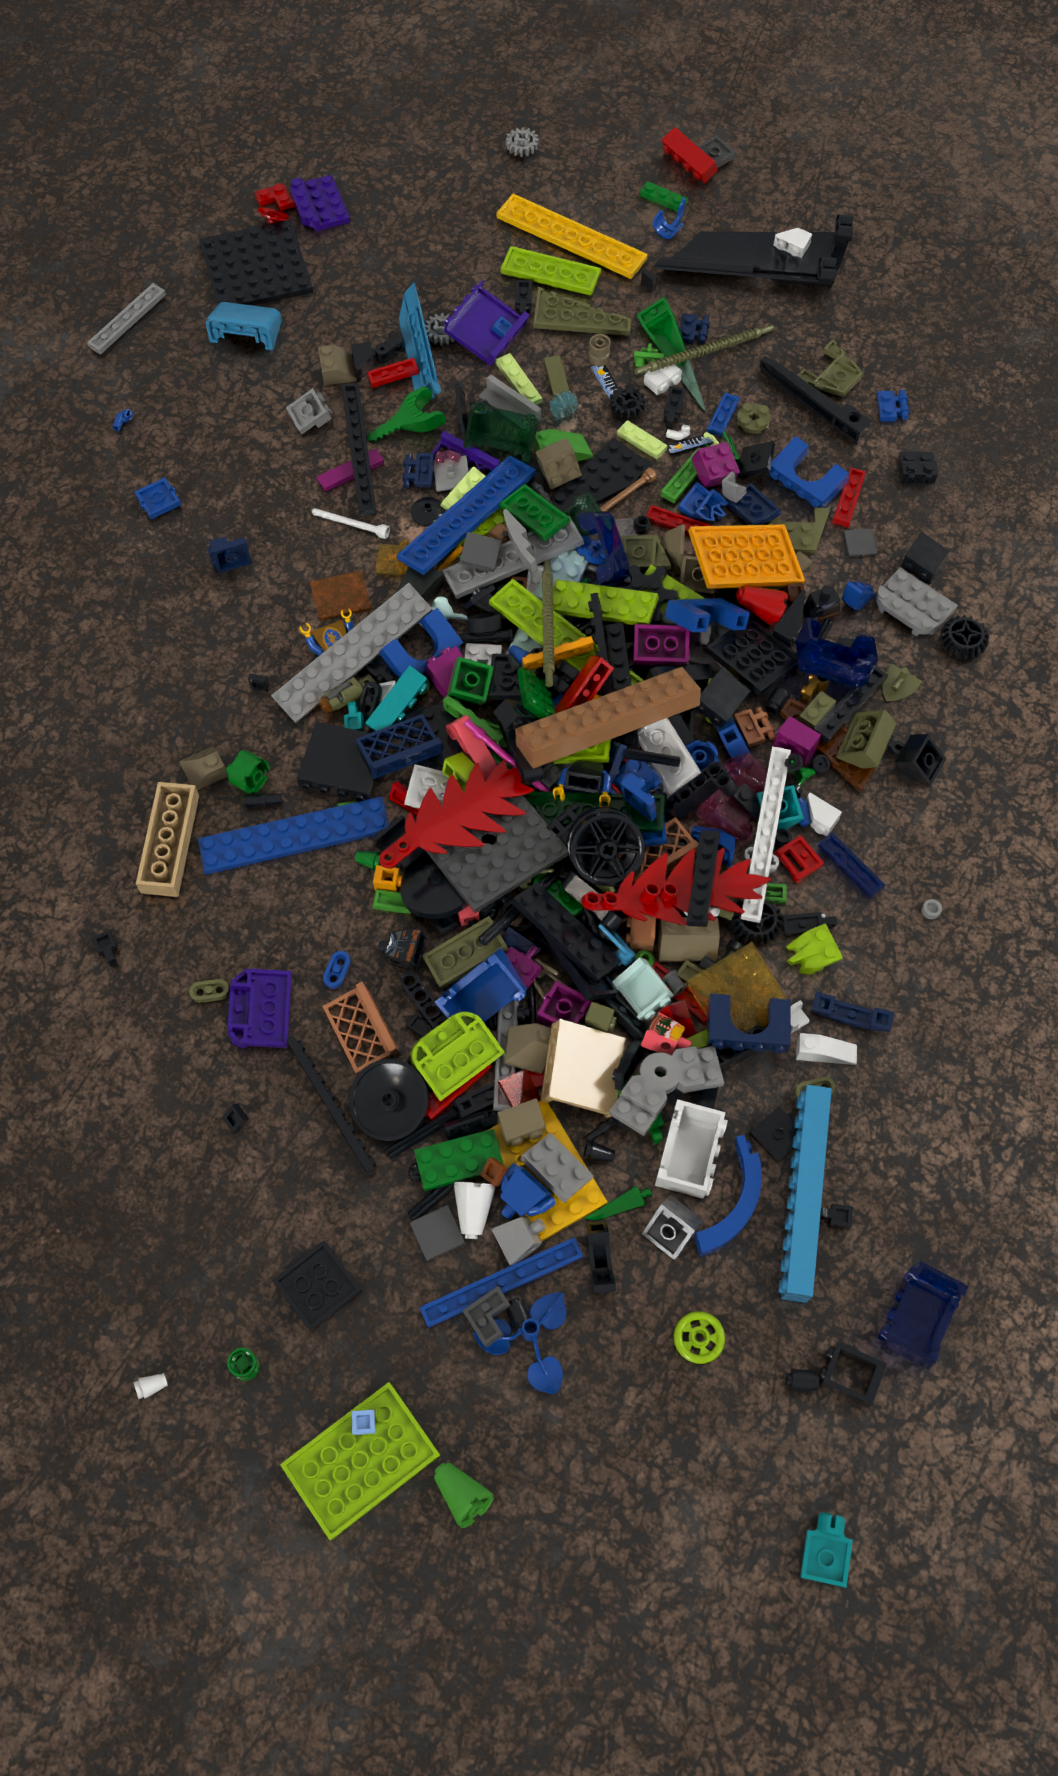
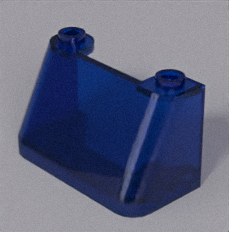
M606 511L584 512L576 515L580 530H588L591 535L598 534L607 560L606 563L599 565L596 569L598 584L609 586L628 579L627 570L630 565L613 515Z

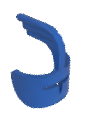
M684 197L678 206L677 217L671 225L665 221L662 210L654 217L653 228L661 237L671 239L683 228L684 223L680 222L684 215Z

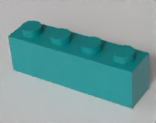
M409 665L365 722L366 727L375 732L394 725L397 721L401 722L406 715L404 713L408 707L412 708L416 703V696L419 693L423 694L428 687L426 684L427 678Z

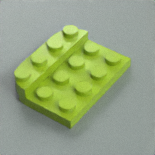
M459 1012L453 1014L420 1038L414 1044L410 1056L413 1067L422 1075L437 1099L442 1101L505 1052L478 1015L470 1012Z

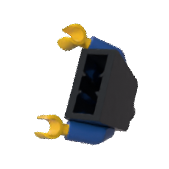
M578 760L572 766L562 770L558 781L559 787L553 789L554 799L559 794L561 801L565 799L564 788L596 794L602 793L603 795L599 798V807L602 802H607L608 807H610L611 798L608 794L611 791V776L607 771L603 770V764Z

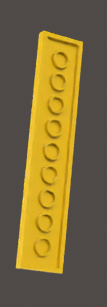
M512 194L496 213L497 218L630 279L635 276L648 257V254L515 194Z

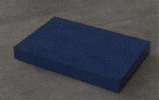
M751 483L744 486L746 487V494L737 503L724 498L728 502L727 506L747 525H763L781 515V509Z

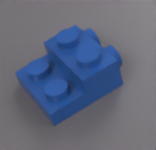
M629 759L620 769L614 782H611L622 791V778L626 774L632 773L644 779L646 791L651 793L652 790L655 791L660 787V781L663 777L647 762Z
M632 773L626 774L621 780L623 800L652 822L657 817L655 798L646 791V782L642 777L635 776Z

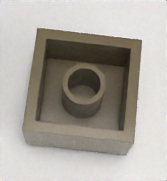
M567 438L535 452L544 479L550 489L582 476L573 447Z

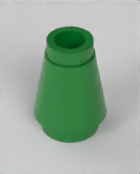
M357 851L355 862L375 870L376 865L381 866L379 863L381 853Z

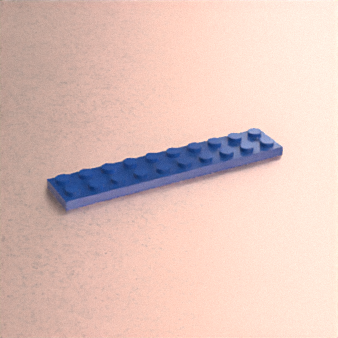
M509 455L397 554V560L423 575L426 574L466 538L467 532L474 531L500 507V502L536 475V469Z
M381 796L198 838L204 872L207 875L375 836L380 830H384L389 826V821Z

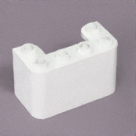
M677 1099L655 1186L704 1199V1196H709L713 1183V1178H710V1176L713 1177L716 1164L712 1163L714 1156L718 1157L721 1145L717 1144L719 1137L723 1138L728 1120L724 1119L726 1112Z

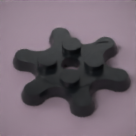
M631 565L627 570L631 579L630 584L626 587L617 586L616 588L637 591L647 589L652 593H658L659 598L651 622L659 624L661 605L668 602V600H678L679 594L676 590H668L663 587L662 581L667 576L665 567L659 566L651 575L646 576L642 574L639 566Z

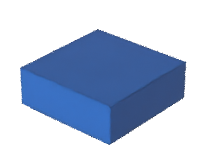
M501 316L492 326L491 330L503 338L513 325Z

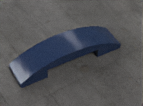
M816 992L811 1009L814 1013L849 1026L890 1032L895 1012L876 1007L874 1010L835 1000V996Z

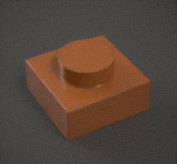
M489 1157L480 1176L493 1186L499 1187L508 1168L497 1159Z

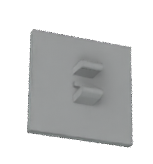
M467 456L434 460L437 492L453 490L469 472Z

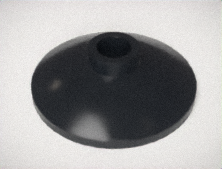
M433 497L418 499L411 508L413 520L420 525L430 526L434 522L433 520L438 519L445 513V509L441 506L442 502Z

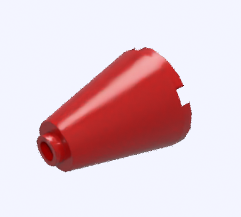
M743 586L737 590L735 597L740 605L769 625L774 626V622L778 623L785 611L786 604H784V598L788 599V594L779 590Z

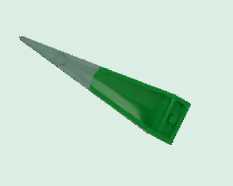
M665 296L637 314L643 328L661 353L664 354V357L686 351L675 315ZM688 359V361L680 362L679 364L676 363V366L682 370L681 380L702 409L705 410L706 408L690 360Z

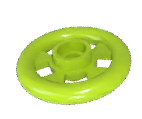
M694 1311L684 1315L678 1321L674 1330V1343L678 1352L686 1360L697 1364H705L715 1360L721 1354L725 1345V1332L721 1323L713 1315L702 1311ZM699 1320L700 1326L692 1328L690 1322ZM710 1324L715 1330V1333L712 1335L705 1328ZM683 1332H689V1342L683 1341ZM697 1334H701L703 1336V1340L699 1342L696 1340L695 1336ZM710 1341L715 1344L711 1351L705 1348ZM691 1346L700 1349L699 1355L690 1352Z

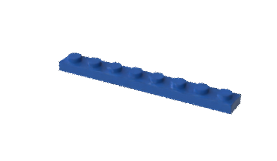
M574 1237L419 1308L429 1329L462 1314V1310L497 1286H499L503 1294L508 1293L582 1259L583 1254Z

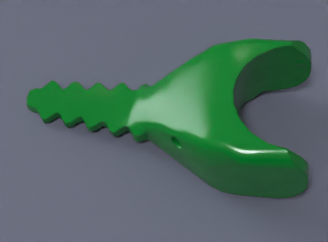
M420 387L405 397L397 413L391 417V420H387L385 424L375 428V431H370L367 439L369 442H376L378 438L382 439L384 435L388 436L390 432L394 433L397 429L420 433L432 431L444 425L446 417L441 411L432 413L422 412L423 407L429 403L432 393L428 387Z

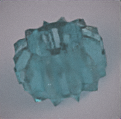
M563 391L557 394L549 402L552 414L558 419H565L567 416L575 413V410L578 408L577 398L570 391Z

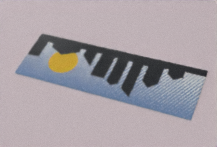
M606 365L591 367L610 399L613 390L619 391V387Z
M704 434L667 444V448L670 453H675L710 443L712 440L710 438L705 439Z

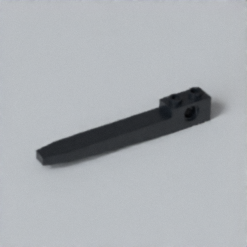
M766 356L760 360L759 367L772 380L856 444L870 433L873 421L847 403L843 407L780 363Z

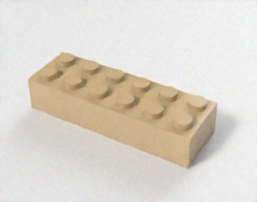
M158 782L136 880V885L141 894L179 896L199 799L195 785Z

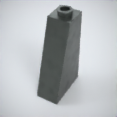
M408 567L396 592L407 583H410L428 603L445 584L443 572L430 569L423 575Z

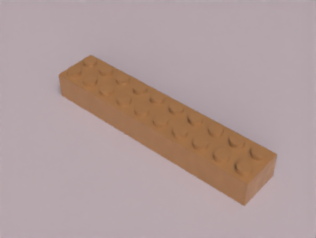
M680 667L515 729L516 745L534 769L700 705L701 689L685 669Z

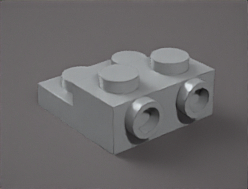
M313 388L286 407L301 434L314 425L319 428L332 419L330 416L332 413L331 409L327 404L324 405L323 403L325 398Z

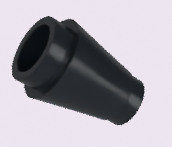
M593 1141L592 1143L587 1142L583 1158L588 1159L589 1162H613L615 1150H611Z

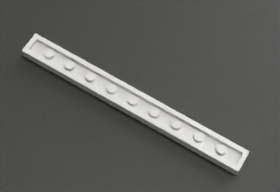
M773 746L771 749L749 874L769 876L787 775L785 760L788 759L791 750ZM767 883L753 889V891L763 896L762 899H744L742 909L745 912L741 914L740 919L760 923Z

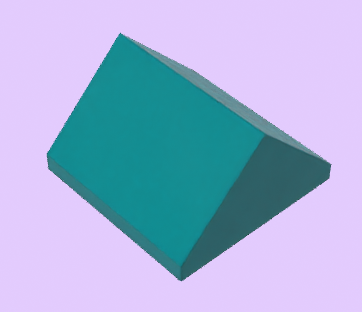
M794 785L784 787L777 830H787L804 819ZM764 791L757 793L760 807Z

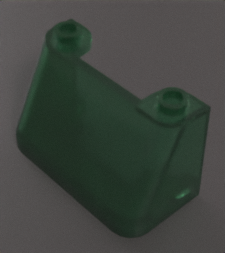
M476 402L471 405L463 447L472 449V445L478 444L477 447L481 448L482 444L514 452V456L520 454L522 456L521 461L530 463L539 420L533 414L525 415L487 406L482 402Z

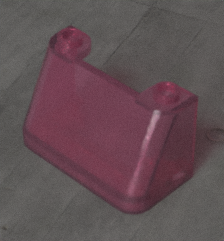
M749 753L730 758L725 762L723 767L739 787L745 783L756 795L758 792L764 791L768 770ZM720 789L706 799L698 809L697 816L700 819L727 832L740 841L749 839L753 834V826L749 824L751 817L731 797H726Z

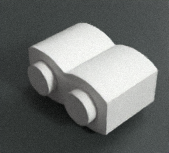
M672 365L654 372L648 371L644 375V384L656 395L665 393L670 386L677 385L681 381L682 370L676 365Z

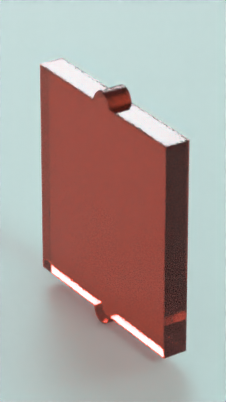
M525 1069L515 1074L511 1073L509 1077L498 1081L511 1107L536 1098L538 1102L541 1101V1096Z

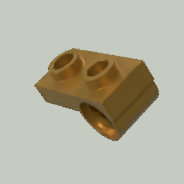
M818 666L816 672L812 671L808 679L810 683L804 685L801 691V695H803L801 703L808 705L815 691L820 693V691L826 692L832 678L828 670Z

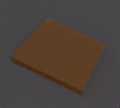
M361 571L310 582L320 621L339 617L342 610L343 615L350 614L348 608L352 614L371 610Z

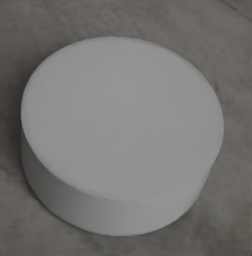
M935 899L926 900L921 909L922 914L928 919H936L942 912V905Z

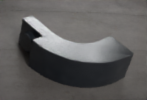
M607 1222L587 1223V1246L594 1293L607 1294L616 1291V1283L612 1269Z

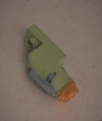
M370 674L359 681L353 677L321 696L318 704L324 713H331L345 705L348 706L349 702L356 701L357 705L360 702L364 685L375 681Z

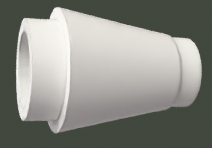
M164 1373L138 1378V1381L133 1382L138 1399L143 1397L146 1399L168 1386Z

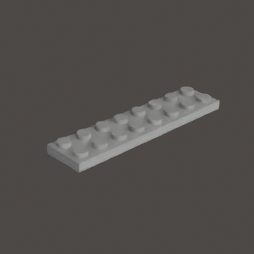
M571 518L570 523L545 542L532 532L527 533L528 542L532 546L533 557L536 559L537 564L584 545V540ZM510 540L500 545L494 572L459 563L443 569L442 572L455 598L459 599L472 593L479 587L482 589L526 570L527 567L522 563Z

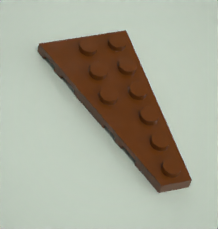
M789 698L782 708L780 715L785 720L791 716L798 721L799 716L807 706ZM843 726L829 743L820 739L816 750L820 754L827 756L830 764L861 793L876 767L860 768L836 757L849 729Z

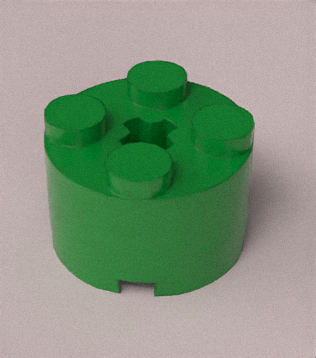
M241 750L233 763L228 765L226 773L229 774L230 784L251 794V792H258L266 783L268 777L265 775L266 771H270V765L268 761L249 751Z

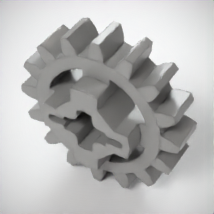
M524 127L521 130L516 128V131L511 130V134H507L506 138L507 150H510V153L515 152V156L520 154L521 157H523V154H526V156H529V153L534 154V150H538L539 146L538 134H535V131L530 132V128L524 130Z
M441 313V316L435 314V318L430 316L429 321H425L429 342L434 340L435 345L440 342L442 346L444 342L448 345L449 341H455L444 332L446 326L444 322L450 314L446 316Z

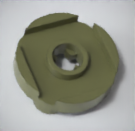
M754 403L743 404L737 416L738 426L740 424L743 431L749 434H759L762 430H767L771 421L769 408L766 405Z

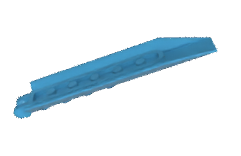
M413 282L404 293L399 324L404 339L407 359L414 357L419 369V374L411 376L414 390L420 387H428L432 393L430 400H433L435 398L434 393L439 394L441 387L437 383L436 370L419 297Z

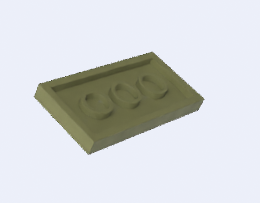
M490 916L422 955L441 989L465 976L500 947L504 952L509 949L500 934L487 946L479 943V936L493 924Z

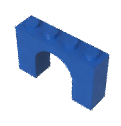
M795 436L772 461L769 474L773 479L781 481L786 488L795 491L800 498L808 500L813 507L825 508L848 483L849 472L835 464L820 480L809 482L800 479L796 475L795 469L808 455L809 445Z
M722 598L668 600L665 618L691 632H707L709 620L731 630H746L750 612Z
M438 608L420 621L433 640L434 652L432 657H440L442 655L441 652L447 647L452 649L457 646L460 650L459 646L463 641ZM396 638L379 651L381 657L398 679L409 665L419 673L427 675L424 668L427 665L426 661L429 659L417 660L412 658Z

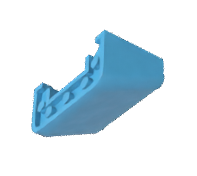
M220 302L207 317L206 328L209 341L213 343H218L219 337L225 338L226 333L253 336L256 343L261 341L265 344L266 350H273L282 319L280 312L275 308Z

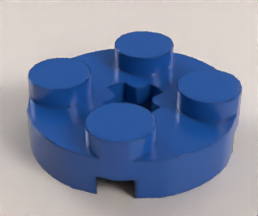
M588 536L582 537L584 545L576 548L580 556L583 554L586 556V561L596 565H603L604 562L607 563L609 561L611 552L607 548L608 544L605 541H597Z

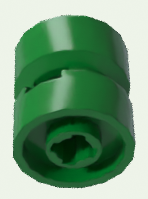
M237 1348L229 1355L227 1366L237 1379L250 1381L259 1373L260 1362L249 1349Z

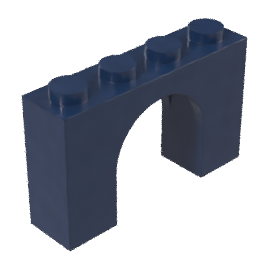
M710 993L707 1002V1046L715 1047V1049H722L724 1047H730L733 1050L752 1049L755 1052L769 1050L777 1054L788 1051L791 1045V999L770 998L767 1004V1028L757 1034H746L738 1030L731 1021L730 995Z

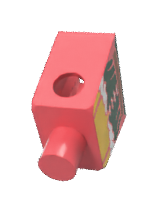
M657 1012L645 1033L641 1046L672 1056L676 1048L690 1047L692 1041L682 1037L685 1030L683 1025Z

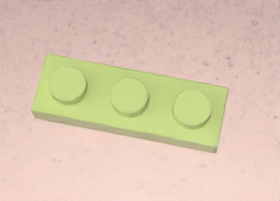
M628 420L617 430L619 437L656 460L667 450L665 443Z
M473 466L442 501L441 506L447 511L486 476Z

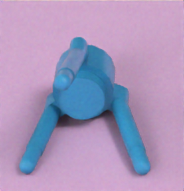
M599 924V928L619 948L615 953L617 958L621 960L618 966L620 967L622 964L628 966L636 956L634 951L627 946L617 932L612 935L603 925Z

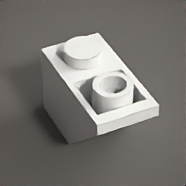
M800 228L777 233L774 246L779 250H784L793 256L802 258L811 243L812 234Z

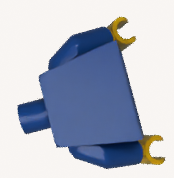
M520 1154L515 1157V1164L513 1163L508 1168L501 1183L502 1194L500 1197L507 1203L501 1213L509 1220L516 1212L520 1216L528 1215L532 1217L545 1213L556 1203H562L554 1193L552 1197L550 1196L552 1193L525 1169L527 1165L524 1162H518L521 1159Z

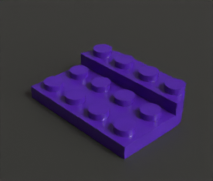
M332 174L304 182L302 177L291 181V197L301 218V224L304 227H312L315 231L350 223V216Z
M244 969L243 972L232 979L227 1032L233 1045L241 1048H246V1046L287 1048L291 971Z

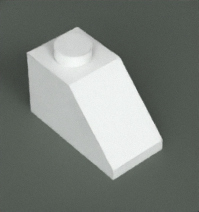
M809 793L806 801L808 802L812 822L810 825L817 833L827 837L839 821L842 812Z

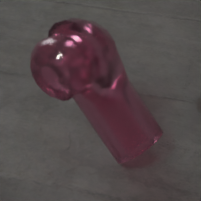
M442 450L435 454V461L443 463L444 458L457 462L461 458L460 453L452 450Z

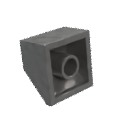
M670 1195L660 1205L642 1232V1235L675 1260L696 1234L704 1220Z

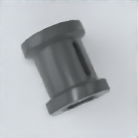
M676 970L669 972L662 979L673 991L674 996H678L688 987L677 976Z

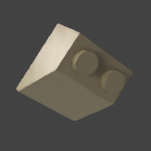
M336 345L318 347L324 386L357 381L351 353Z
M537 1098L497 1112L498 1125L506 1147L521 1145L524 1140L529 1138L531 1140L538 1139L545 1133V1125Z

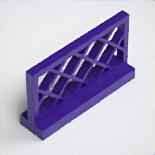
M443 431L440 435L441 440L431 452L434 453V460L446 457L452 458L454 455L467 456V463L474 462L477 466L476 469L479 471L488 470L491 472L500 464V461L446 431ZM442 446L449 449L448 453L439 455V450Z

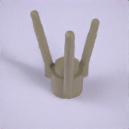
M538 958L532 959L542 968V971L537 976L538 978L546 974L554 981L568 986L555 976L558 975V971L546 965ZM535 979L533 984L541 997L544 998L545 994Z

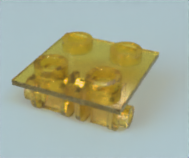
M403 539L399 545L379 544L376 574L405 575L409 566L397 560V554L409 544L408 540Z

